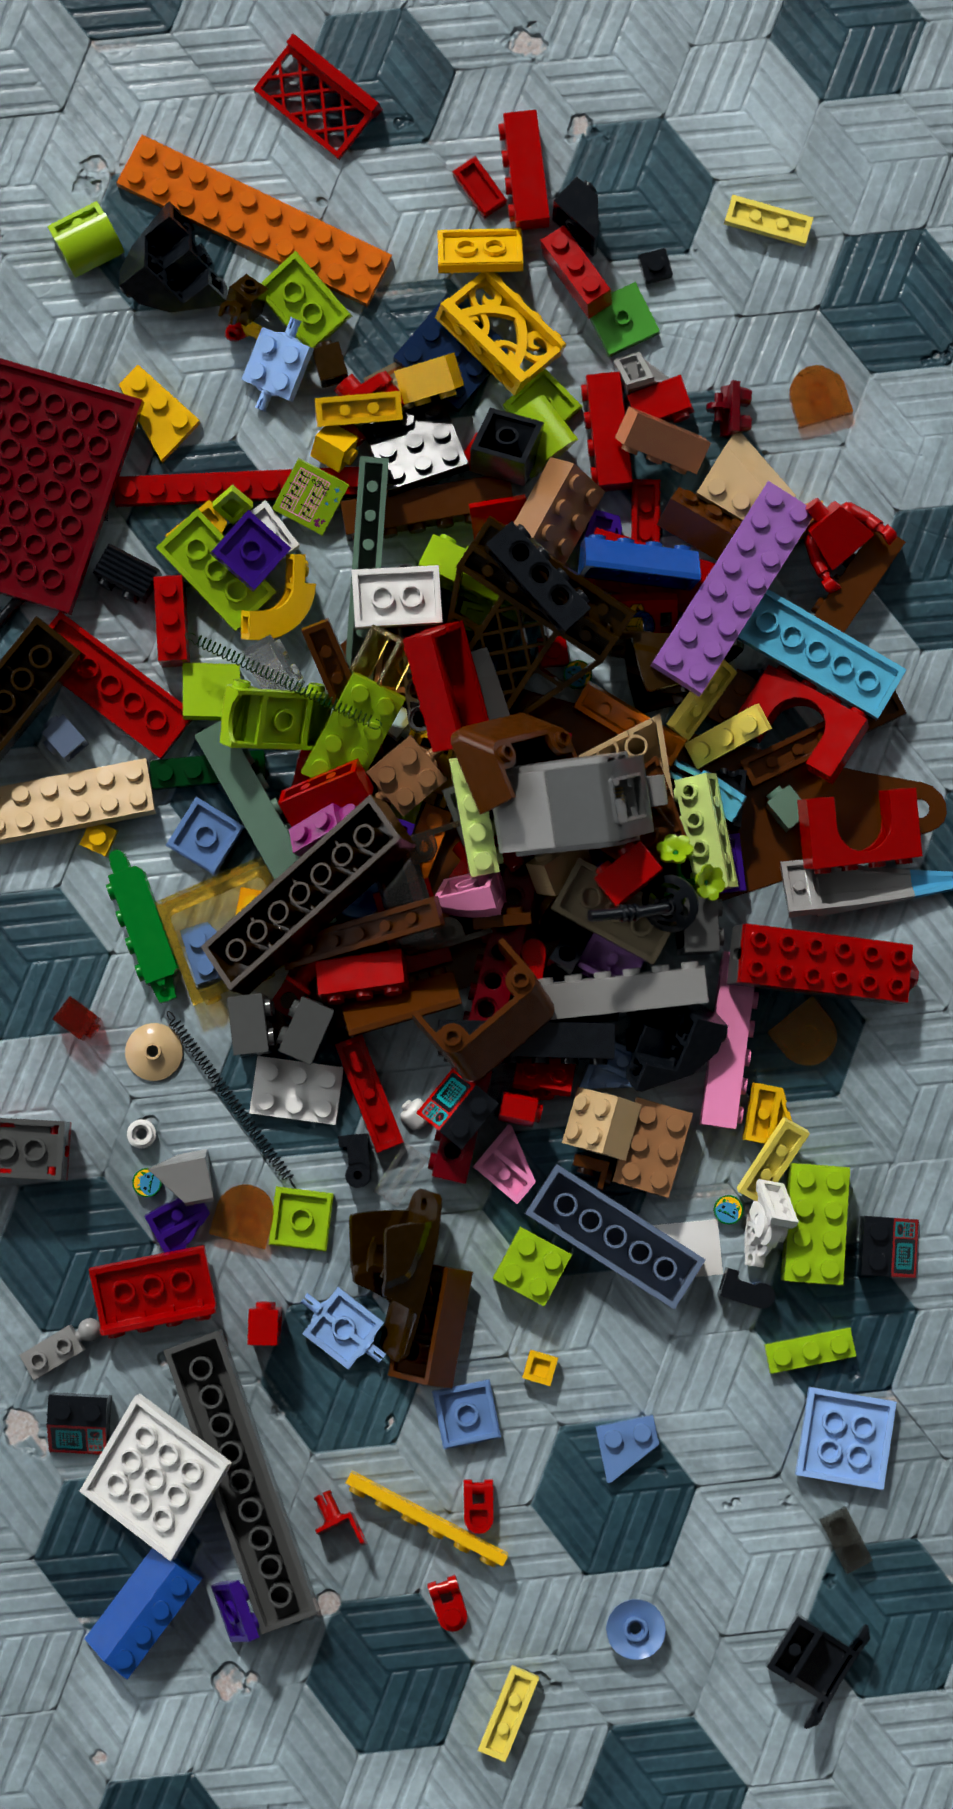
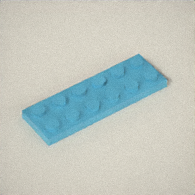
M769 589L737 637V640L847 704L858 708L875 720L881 715L907 670Z

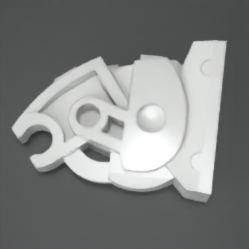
M758 1179L756 1182L758 1200L753 1201L749 1211L751 1221L746 1222L744 1252L745 1265L763 1268L766 1256L770 1253L771 1249L776 1248L779 1242L783 1243L787 1236L788 1228H795L799 1221L784 1183Z

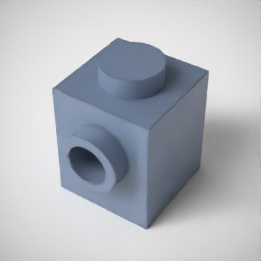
M64 714L60 717L56 715L48 720L44 725L45 730L41 732L46 738L43 744L53 755L59 752L67 762L89 745L87 740Z

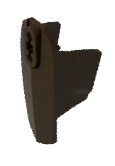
M421 1188L412 1195L409 1206L405 1210L365 1211L351 1214L349 1217L350 1268L353 1282L388 1300L389 1306L380 1344L385 1353L393 1361L399 1363L403 1362L410 1353L429 1285L440 1230L442 1198L440 1194Z

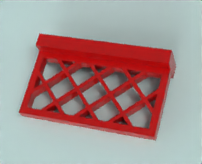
M293 33L286 41L288 45L253 90L340 160L372 118H377L383 109L379 102ZM291 55L298 61L299 72L283 74V63ZM302 65L306 67L308 71H303ZM317 76L320 89L305 91L303 77ZM299 77L301 92L285 93L284 79ZM280 80L281 94L268 95L263 91V88L269 81ZM324 83L327 84L330 88L324 89ZM338 93L341 98V107L326 108L325 94ZM321 94L322 109L307 111L305 96ZM301 97L302 111L290 113L287 110L286 99ZM282 99V105L279 104L276 100ZM345 100L351 105L345 106ZM359 110L365 115L359 124L347 126L346 111ZM342 112L343 126L328 128L327 113ZM322 114L324 129L311 130L308 127L307 116ZM297 117H303V122L300 121ZM344 131L345 141L336 150L329 144L328 133ZM319 134H324L325 140L322 139L319 136Z

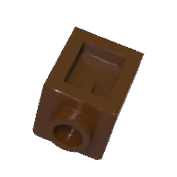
M575 1153L572 1165L578 1166L577 1172L594 1176V1172L599 1171L600 1174L596 1186L598 1190L603 1191L604 1185H610L613 1169L608 1168L610 1162Z

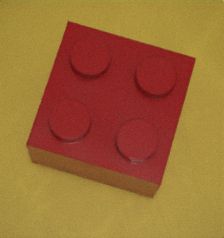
M641 841L637 844L629 842L618 851L620 857L616 861L611 863L610 860H607L595 870L597 874L594 877L595 883L616 908L627 902L653 879L663 873V868Z

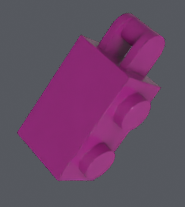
M331 803L291 827L289 834L293 853L301 857L357 806L348 804L342 808Z

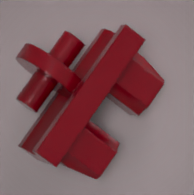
M732 380L729 385L722 386L721 393L714 394V402L706 404V411L714 414V422H720V437L728 438L735 433H746L752 428V418L749 415L740 414V406L747 407L751 404L752 390L740 387V381Z

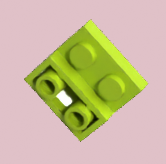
M98 201L47 226L75 278L125 253L106 213L103 212Z
M544 395L530 401L515 413L516 415L544 422L534 467L529 475L531 478L536 477L543 471L550 457L558 458L562 456L578 440Z

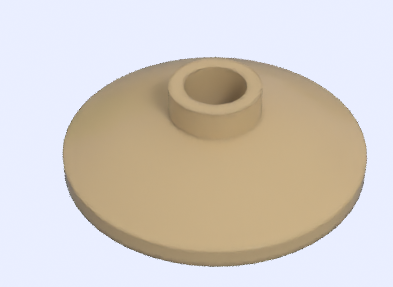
M150 1023L137 1028L130 1035L125 1047V1057L129 1068L138 1077L149 1081H159L168 1078L178 1069L183 1058V1046L179 1036L170 1027L159 1023ZM151 1046L158 1048V1054L155 1057L148 1055V1049Z

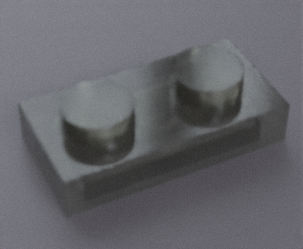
M845 1506L819 1519L846 1574L873 1561Z

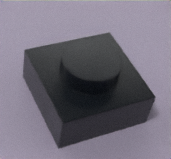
M666 248L638 255V262L645 285L672 278L673 272Z

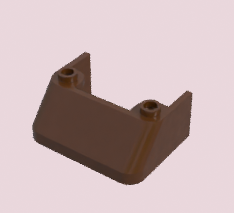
M518 713L471 724L454 731L451 735V745L480 815L516 797L505 771L513 767L516 762L513 746L530 743L537 763L577 758L578 756L569 733L559 726L526 713Z
M504 938L498 941V950L513 966L506 975V986L514 998L469 1035L461 1025L456 1023L446 1024L435 1032L417 1010L412 1014L414 1023L457 1073L468 1082H477L484 1078L545 1026L554 1015L553 1001L532 970Z

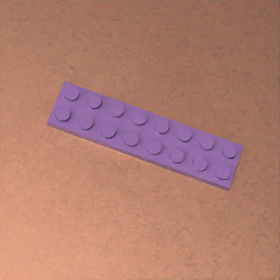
M770 481L766 483L650 666L697 696H701L812 520V517L805 510L806 504Z

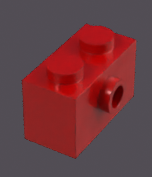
M681 374L627 395L632 408L666 422L673 421L674 423L685 421L690 417L689 414L695 412Z

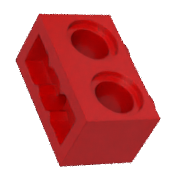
M256 1302V1307L249 1308L247 1345H279L281 1343L282 1307H276V1302Z

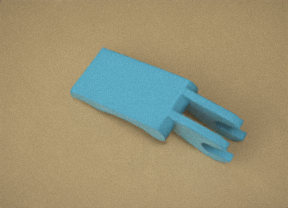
M675 760L674 762L675 766L692 775L711 773L707 770L701 772L683 761ZM670 771V777L675 780L686 778V776L678 772ZM717 777L725 818L732 823L735 821L747 796Z

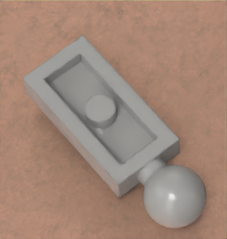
M94 1318L84 1319L79 1324L77 1331L70 1324L20 1354L19 1356L32 1379H38L86 1350L82 1341L91 1342L98 1339L100 1336V1323Z

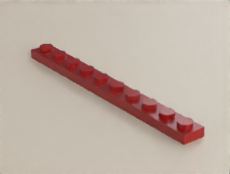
M359 466L344 467L339 473L331 468H319L349 484L343 498L357 497ZM292 469L119 476L115 487L116 507L203 504L208 500L213 503L231 485H234L252 501H273L278 498Z

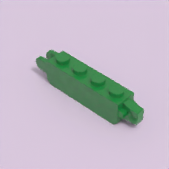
M121 850L111 851L108 858L113 874L108 875L110 883L106 884V888L111 901L116 899L120 910L115 911L120 927L126 926L129 937L125 938L127 948L130 954H136L139 963L134 965L140 982L145 980V983L151 986L161 1004L177 998L173 977L177 976L180 968L146 872L137 866L131 867L129 860H127L128 857Z

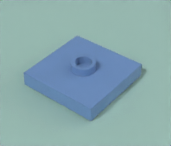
M196 797L166 846L216 876L245 830V826Z
M490 1379L453 1386V1388L432 1390L443 1449L501 1438Z

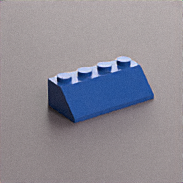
M591 534L589 538L585 537L581 542L578 574L584 578L690 591L701 580L699 551H691L690 546L675 545L674 548L663 547L662 543L648 541L643 545L634 543L635 540L630 538H618L617 541L606 540V536Z
M152 1548L84 1639L107 1665L128 1680L203 1577L177 1557L169 1561Z

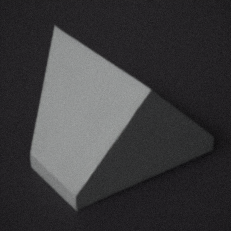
M640 351L613 359L616 372L620 371L625 401L629 400L628 394L670 379L646 361Z
M207 1149L178 1154L148 1168L155 1177L185 1203V1206L214 1201Z

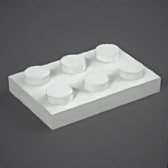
M439 565L356 569L351 571L355 629L442 624Z
M257 1056L249 1113L336 1125L344 1067L314 1063L310 1065L300 1061Z

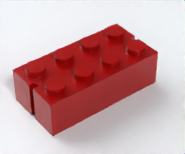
M463 620L436 625L402 639L404 652L412 673V682L419 699L420 711L423 714L426 725L427 737L433 752L453 749L451 735L454 731L463 726L489 720Z

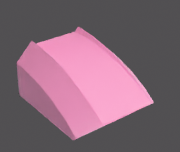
M500 872L471 877L469 873L444 879L435 894L439 898L443 914L473 918L501 915L502 907L507 902L505 886Z

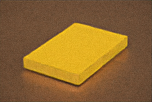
M522 229L438 230V273L523 271Z

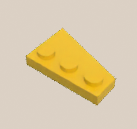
M139 365L119 383L123 394L144 401L139 422L163 464L201 424L200 420Z

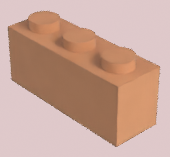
M630 406L615 436L623 444L621 447L623 450L637 455L638 451L647 454L646 459L659 465L663 461L670 463L671 469L684 475L687 471L695 474L698 473L711 444L701 435Z

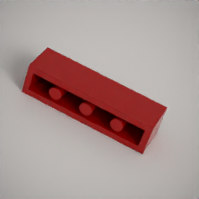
M537 109L503 113V123L498 124L499 140L505 141L506 150L501 151L503 168H508L509 177L504 178L506 195L512 196V204L508 205L509 222L515 221V228L522 230L548 228L550 215Z
M620 371L586 375L585 384L580 385L582 402L587 401L588 412H584L585 429H590L591 439L587 440L588 457L593 456L595 466L590 467V477L605 492L631 489L633 479L630 454L621 448L623 444L615 438L625 416Z

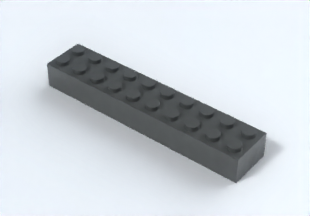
M217 1330L164 1350L163 1352L191 1432L232 1462L213 1496L243 1583L248 1591L252 1609L258 1619L261 1635L318 1614L320 1608L223 1330Z

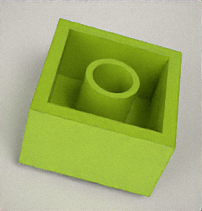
M520 1226L492 1278L545 1307L572 1254Z

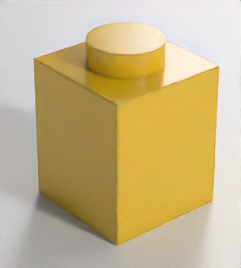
M338 425L325 426L316 434L310 456L339 473L347 464L350 466L355 461L358 455L356 446L359 437Z

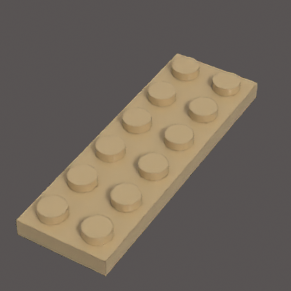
M143 758L0 786V845L156 814L147 759Z

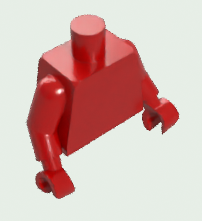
M815 498L805 507V510L813 518L806 528L808 534L804 540L810 562L818 577L823 579L821 584L828 593H833L841 588L830 576V569L833 571L875 535L873 532L880 533L888 545H891L897 538V533L888 524L886 526L883 525L884 522L874 514L851 502H845L840 505L834 501L826 507L819 498Z

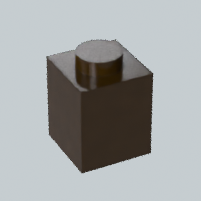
M331 340L318 343L312 355L322 389L340 384L348 377V372L339 341L332 343Z

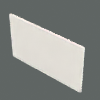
M717 1219L653 1225L706 1259L695 1277L723 1274Z

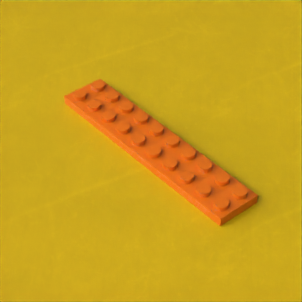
M145 135L140 136L116 182L119 188L161 208L170 201L190 222L279 265L296 251L330 290L368 307L392 260L391 254Z

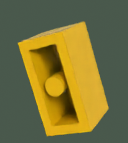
M455 353L394 371L403 403L414 402L415 407L430 403V397L439 394L440 399L456 395L455 389L464 386Z

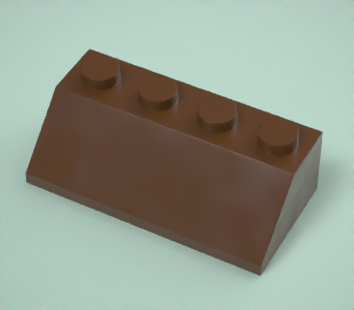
M445 968L428 972L430 977L423 980H418V976L408 978L410 990L402 991V994L397 996L378 994L373 995L372 999L364 1001L356 1000V998L346 999V1002L342 1003L341 1007L349 1036L354 1037L413 1020L412 1014L416 1010L423 1017L461 1006L462 1001L453 971L446 972Z
M433 1264L424 1305L409 1356L400 1363L390 1359L388 1376L427 1386L453 1388L473 1276L472 1271Z

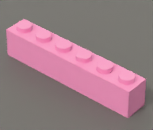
M724 951L721 954L714 1012L728 1025L727 1037L721 1043L718 1053L707 1061L699 1125L734 1130L737 1124H742L744 1107H740L739 1103L740 1095H745L748 1079L743 1078L744 1066L749 1067L751 1049H747L748 1037L753 1038L755 1021L750 1020L752 1009H757L759 992H754L753 987L727 984L730 952Z

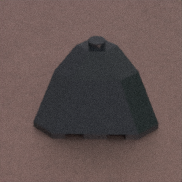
M170 201L165 204L132 245L120 269L119 287L128 298L132 297L140 305L170 313L220 306L223 302H226L227 285L223 278L219 277L210 268L213 261L204 245L196 244L192 237L194 228L190 221Z
M701 1004L627 1011L626 1014L631 1015V1028L626 1030V1051L631 1052V1062L626 1067V1079L636 1091L643 1092L693 1075L718 1053L721 1043L727 1037L728 1025L718 1014Z

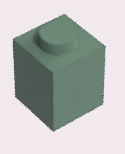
M790 785L784 789L778 786L766 796L769 801L764 807L786 833L799 823L797 800L801 798Z

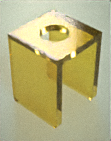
M372 624L350 670L370 677L390 638L397 643L376 684L380 687L396 691L409 667V662L404 652L402 640L404 638Z

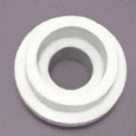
M143 1119L134 1121L127 1130L128 1141L132 1146L140 1149L151 1146L156 1139L154 1125ZM141 1128L147 1131V1136L143 1140L137 1137V1131Z

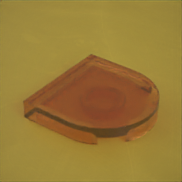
M813 365L802 369L793 379L789 389V401L798 429L853 413L845 383L838 373L836 374L822 365Z
M812 996L767 1032L769 1037L790 1061L804 1066L816 1065L825 1061L832 1054L837 1043V1031L833 1021Z
M242 1184L230 1188L218 1201L209 1234L266 1249L274 1215L273 1203L264 1190L254 1185Z

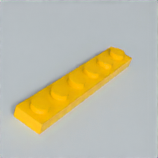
M353 1470L351 1471L346 1484L350 1485L349 1491L361 1498H364L367 1494L376 1499V1506L388 1512L392 1508L402 1513L401 1519L414 1526L419 1522L429 1527L427 1532L442 1540L444 1536L455 1541L454 1547L469 1554L470 1550L480 1554L479 1560L495 1568L496 1564L503 1567L508 1552Z

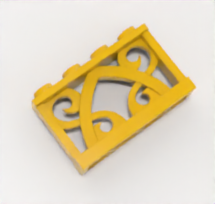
M495 272L479 273L453 296L445 299L440 304L435 316L514 396L553 361L557 360L566 346L561 335L553 331L543 321L542 317L524 303L522 297L518 293L513 292L503 282L501 276ZM483 289L492 300L487 299L484 293L482 305H479L475 293L477 290ZM468 298L471 307L461 310L458 305ZM488 317H498L513 321L516 330V344L507 340L493 341L488 336L490 330ZM478 318H480V320H481V322H482V324H483V328H482V329H480V328L475 324V323H478V324L480 323V321H479ZM533 341H536L546 351V354L536 356L527 352L526 349L538 351L540 347L535 346ZM501 348H507L508 355ZM523 358L535 363L525 372L520 368Z

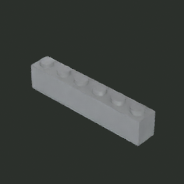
M698 961L681 963V968L669 969V964L652 966V971L640 973V968H628L622 970L623 975L611 976V971H601L593 973L594 978L582 979V974L564 976L565 981L553 982V977L538 979L554 1004V1015L551 1020L709 1003L705 965L699 966Z

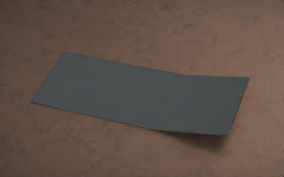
M487 647L471 651L489 720L509 716L510 713Z

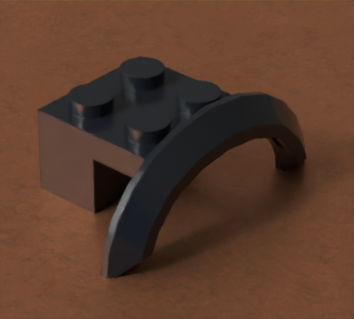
M796 1613L766 1663V1667L791 1684L795 1683L817 1698L804 1723L805 1729L819 1725L838 1687L860 1652L870 1640L868 1625L864 1624L848 1646Z

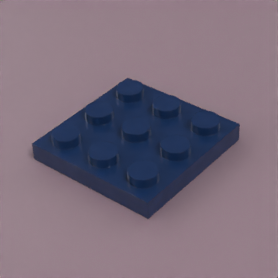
M446 294L394 355L393 360L405 368L455 353L464 386L455 389L456 395L443 398V400L459 413L492 373L435 318L440 304L448 297H451L449 294ZM461 304L458 305L461 310L465 309ZM479 320L480 323H479V324H478V323H475V324H476L480 329H482V328H483V324H482L481 320ZM490 328L488 336L493 341L504 340ZM501 348L508 355V349Z

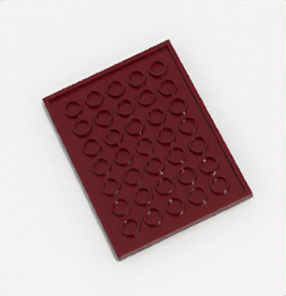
M0 358V594L72 615L144 406L142 399Z

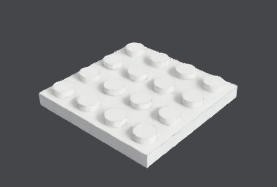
M138 1394L133 1398L79 1492L169 1561H172L177 1557L232 1462L142 1394Z

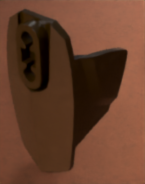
M624 630L608 654L610 657L624 658L635 709L642 713L681 704L689 693L688 689L650 666L671 633ZM735 641L724 659L728 663L736 659L744 650V644Z

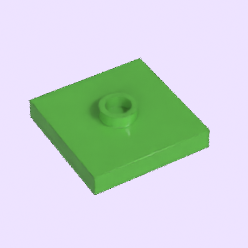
M636 282L612 292V304L589 318L608 357H612L660 334V330Z

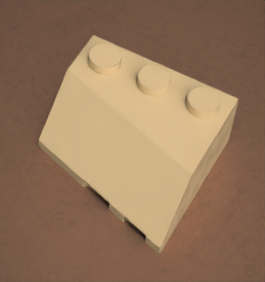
M735 433L731 437L696 492L699 499L708 504L716 505L723 513L743 521L768 481L796 497L794 492L742 433Z
M661 713L579 755V757L627 751L628 756L643 755L644 764L656 755L674 799Z

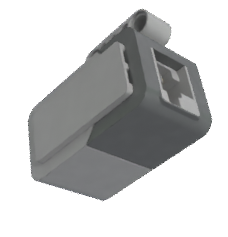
M627 751L511 767L505 771L516 797L493 809L499 853L515 852L516 857L612 847L640 840V835L654 832L651 807L668 804L664 774L646 776L643 755L628 756Z

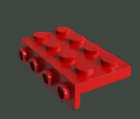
M205 1245L89 1268L101 1336L108 1335V1338H118L124 1336L126 1331L137 1329L138 1333L151 1331L154 1329V1326L166 1324V1327H174L182 1324L183 1320L194 1318L195 1321H204L212 1318V1314L217 1311V1302Z

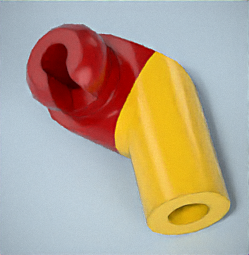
M253 321L246 327L239 322L234 325L230 324L225 330V336L232 342L239 341L248 336L257 339L263 326Z

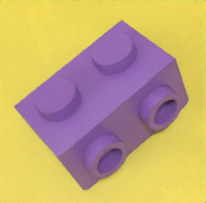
M593 933L577 966L582 968L580 972L583 975L594 978L593 973L601 971H611V976L623 975V969L641 968L644 960Z

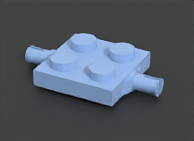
M290 317L285 333L274 332L265 327L261 328L241 379L254 385L261 391L255 408L266 412L272 396L294 401L314 348L302 344L295 337L302 321Z
M337 1287L330 1298L322 1303L313 1298L309 1293L305 1295L307 1300L303 1298L300 1303L314 1312L311 1323L302 1333L305 1337L348 1370L355 1360L365 1353L378 1363L381 1362L387 1353H384L375 1346L373 1341L375 1334L384 1324V1321L340 1287Z

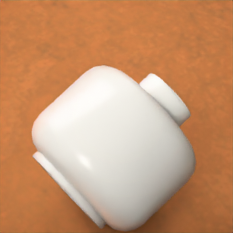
M419 1098L412 1102L407 1100L402 1105L403 1111L400 1114V1118L411 1130H419L428 1123L416 1113L424 1104Z

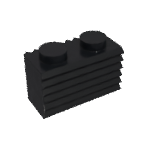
M110 543L93 570L95 578L98 579L96 582L98 585L109 591H112L113 588L122 591V597L134 604H137L138 601L146 604L154 589L153 577L162 575L158 568Z

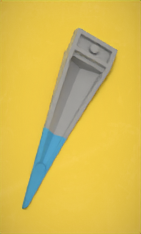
M803 860L780 863L789 917L808 915L821 917L953 891L952 871L883 867L869 868L868 866L858 865V870L841 871V866L831 867V873L814 874V869H804Z

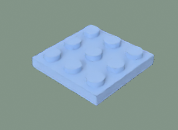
M808 1386L795 1475L884 1490L897 1402Z

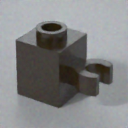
M245 274L229 287L226 302L220 305L218 316L222 317L224 314H228L231 316V325L239 322L246 327L263 313L268 288L248 274Z

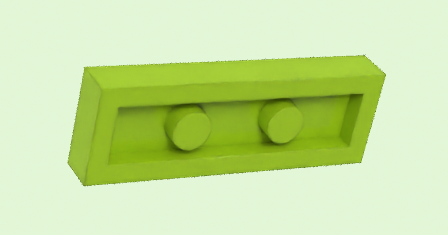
M850 1327L764 1344L770 1374L856 1357Z

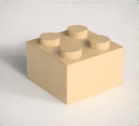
M578 1087L562 1143L626 1161L642 1104L619 1096Z

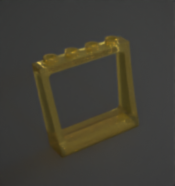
M262 856L156 901V907L193 1006L204 1001L206 1005L214 1004L222 999L221 994L229 991L223 980L203 989H199L196 986L171 917L180 911L256 878L263 879L268 887L274 880ZM273 973L272 975H270L266 980L271 979L272 977H274V976H275V973Z

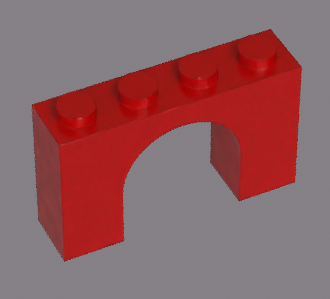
M768 665L738 713L759 703L770 725H772L781 712L795 706H806L820 713L825 720V731L808 758L806 766L809 772L833 785L869 729L868 720L865 718L866 714L856 707L849 709L841 705L842 701L830 693H827L825 696L816 691L817 687L807 680L803 679L801 682L792 677L793 674L782 666L775 668ZM767 732L753 740L760 743Z
M916 788L879 791L881 829L876 840L869 847L859 851L847 846L839 835L834 797L797 800L804 869H814V874L831 873V867L841 866V871L858 870V864L868 863L869 868L886 866L885 861L895 860V864L899 865L913 863V858L923 857Z

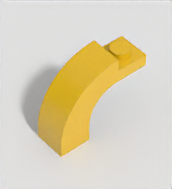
M286 554L285 589L282 597L274 606L262 611L241 610V639H274L293 630L305 618L312 605L316 590V583H305V577L309 573L306 554Z

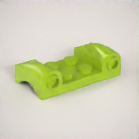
M233 679V684H226L219 743L230 748L312 750L332 711L328 706L324 707V703L319 705V701L314 702V699H312L316 690H318L315 701L319 699L323 692L320 703L324 701L328 694L325 685L321 683L310 682L308 684L305 696L310 693L313 687L310 695L312 700H309V696L305 698L304 694L300 696L306 687H302V691L299 694V692L295 693L294 690L257 689L250 686V681L243 679ZM328 695V697H327V699H326V701H325V706H326V705L329 703V701H330L329 695Z

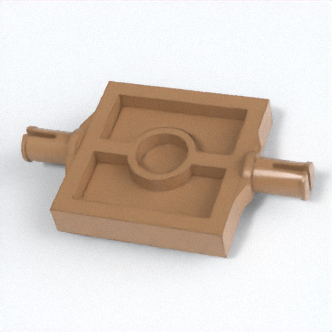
M409 735L366 771L375 782L379 791L374 797L393 804L401 815L405 816L448 780L438 767L436 758L446 750L433 752L432 747L427 750L420 746L412 735Z

